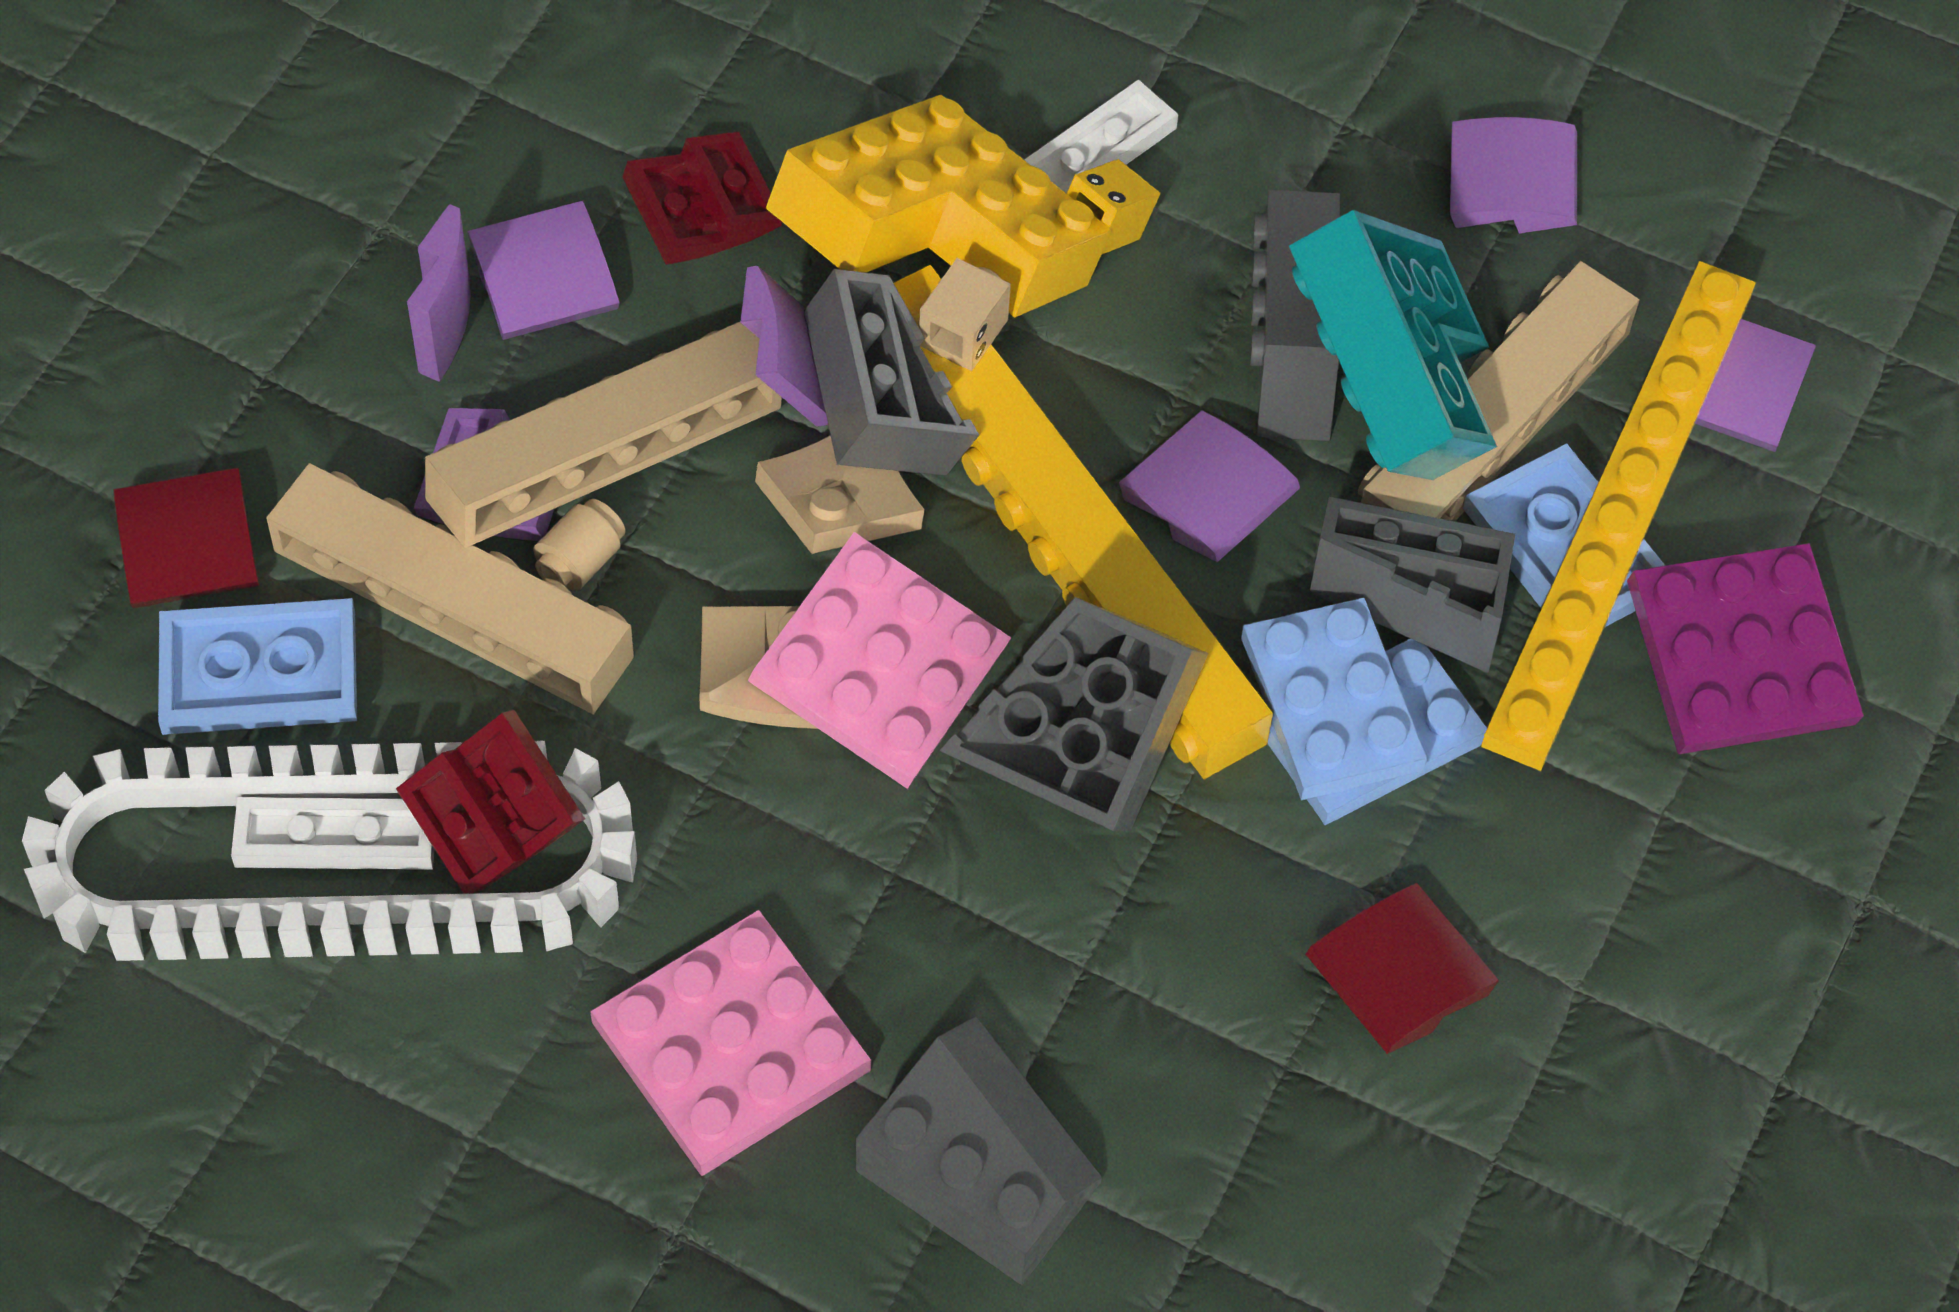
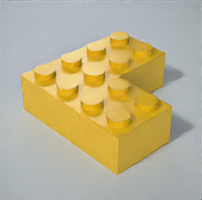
M943 95L932 97L788 149L766 206L768 211L840 270L867 273L926 248H930L949 265H952L956 258L975 267L990 269L1002 280L1011 283L1009 313L1013 317H1018L1088 286L1112 232L1111 228L1094 216L1092 210L1087 205L1074 200L1050 181L1049 176L1044 171L1031 166L1007 147L1006 142L1001 137L988 132L965 114L963 108L958 103L945 98Z

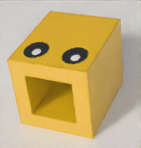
M1119 159L1075 174L1067 191L1070 197L1087 205L1092 210L1094 216L1112 229L1102 254L1140 240L1161 194Z

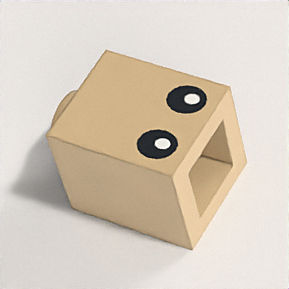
M956 258L920 308L919 329L925 338L920 346L972 371L1008 321L1011 283L1002 280L990 269L975 267Z

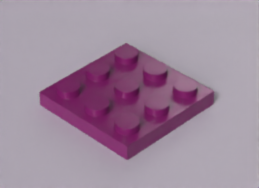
M1810 543L1635 570L1627 579L1678 755L1854 726L1863 718L1861 705Z

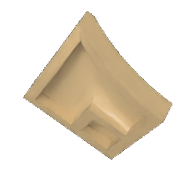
M831 435L800 450L760 461L757 464L756 484L812 554L844 547L854 532L867 541L922 528L925 509L912 494L899 471L837 465Z
M800 606L702 607L700 711L757 724L818 729L748 682L756 665Z

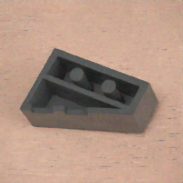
M834 269L804 310L837 465L947 475L979 436L978 431L971 419L961 420L949 399L947 392L952 386L944 371L934 372L920 347L925 338L890 276Z

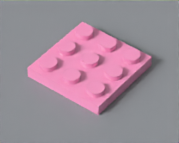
M854 532L756 665L748 682L908 789L998 660L1011 637Z
M759 910L590 1011L592 1024L701 1176L871 1071L870 1057Z

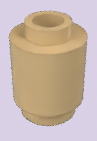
M589 499L584 505H574L534 546L533 551L537 560L535 568L542 579L550 578L558 581L569 590H580L620 549V539L625 535V527L622 520L608 505L596 499Z

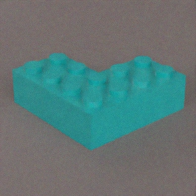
M1352 210L1289 245L1297 264L1292 267L1294 280L1302 294L1307 299L1313 300L1321 318V321L1316 324L1319 337L1325 348L1332 355H1337L1346 375L1341 379L1342 389L1351 406L1356 411H1361L1371 432L1366 435L1367 446L1380 467L1387 468V471L1434 480L1497 447L1460 364L1490 347L1441 240Z

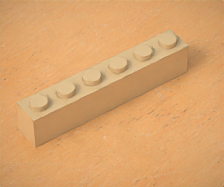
M1582 261L1565 278L1559 275L1555 276L1543 290L1538 306L1531 314L1528 315L1525 312H1521L1506 330L1503 343L1494 352L1489 349L1483 351L1469 370L1468 382L1497 447L1434 480L1388 472L1387 468H1382L1376 464L1367 473L1359 486L1358 494L1362 496L1361 503L1455 522L1464 512L1463 505L1466 495L1492 482L1629 335L1640 299Z
M740 321L720 331H712L703 338L671 352L661 353L650 361L622 373L607 376L598 383L566 397L556 398L545 406L517 418L502 421L491 429L461 442L446 445L437 452L426 456L425 499L463 547L467 548L781 408L782 397L755 375L760 339Z
M309 463L266 518L274 552L593 715L634 658L631 625L615 610L603 605L594 607L573 596L558 581L550 578L541 580L519 569L513 560L500 552L491 551L487 553L473 545L464 548L446 525L438 524L434 526L414 516L399 501L392 498H384L382 500L360 489L354 480L341 472L333 471L328 473Z

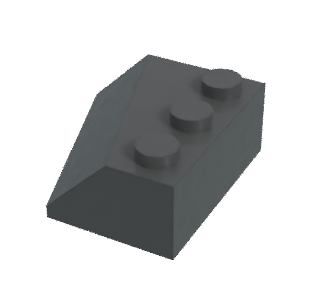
M1075 597L1023 655L1024 660L998 689L992 690L978 706V712L939 751L1112 831H1131L1208 653L1151 627Z

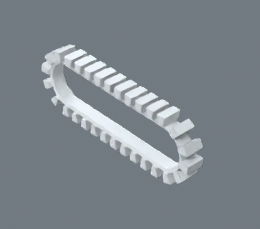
M535 741L547 759L545 741ZM462 742L435 743L437 756L442 752L456 749ZM421 743L393 744L399 774H385L380 744H352L357 775H344L338 745H310L315 775L303 776L296 745L269 746L274 776H262L255 746L227 747L232 777H221L213 747H186L190 778H180L172 748H144L149 779H130L121 749L93 756L103 786L94 789L85 796H83L82 792L65 772L44 790L54 818L61 821L62 824L59 827L57 824L28 816L22 842L32 867L26 868L24 871L43 918L51 914L54 915L62 939L65 942L86 953L100 927L99 924L109 926L107 937L116 961L144 960L140 929H150L149 934L158 960L186 959L182 928H193L192 934L201 959L229 958L224 927H236L235 934L243 958H271L266 926H279L278 934L285 957H313L308 925H321L320 931L327 956H355L350 925L364 924L363 932L369 955H397L392 924L406 923L405 928L412 955L439 954L434 923H449L448 930L453 954L481 953L476 922H491L495 953L523 952L518 921L542 920L546 951L573 944L570 917L567 911L580 903L600 927L619 910L617 883L604 875L633 883L637 852L635 832L632 827L631 807L619 781L593 797L601 790L598 760L575 748L564 770L563 777H558L585 817L583 822L587 825L593 840L590 853L583 866L570 879L551 889L530 893L115 901L99 897L86 890L73 876V860L80 841L97 822L115 812L130 808L236 806L237 797L402 799L396 788L425 766Z

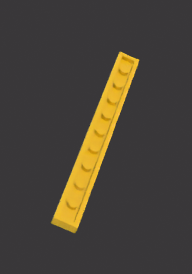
M1699 261L1488 725L1481 747L1539 771L1542 770L1750 301L1756 282Z

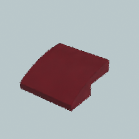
M739 131L686 138L682 152L678 155L627 161L622 177L666 265L706 257L745 244L782 225V221L766 209L771 192Z
M239 468L113 489L130 603L133 609L259 586Z
M515 710L501 713L456 749L442 752L396 788L463 894L479 893L585 820L582 812Z
M1417 883L1390 895L1347 920L1311 945L1305 954L1386 1054L1433 1033L1443 1017L1489 996L1499 981Z

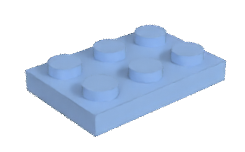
M1566 443L1466 495L1463 509L1476 526L1515 534L1510 569L1541 609L1597 488L1598 481ZM1645 540L1641 544L1605 627L1635 612L1627 579L1632 572L1665 566Z
M352 598L159 611L158 723L162 735L357 721L355 609Z
M1365 598L1243 625L1241 639L1264 702L1273 712L1272 723L1301 800L1424 771L1427 757Z
M1409 639L1385 651L1427 757L1424 771L1307 799L1324 825L1481 746L1487 727L1426 645ZM1271 722L1267 744L1293 779L1273 723Z

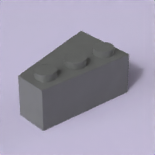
M1329 497L1309 593L1333 604L1365 598L1375 623L1488 673L1502 620L1515 534Z

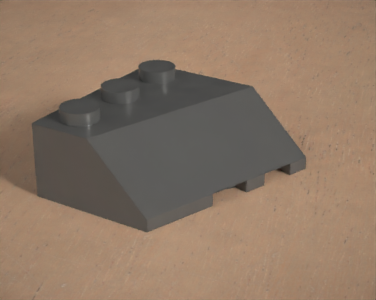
M976 1016L936 1038L856 1138V1171L1020 1285L1025 1283L1102 1180L1098 1171Z

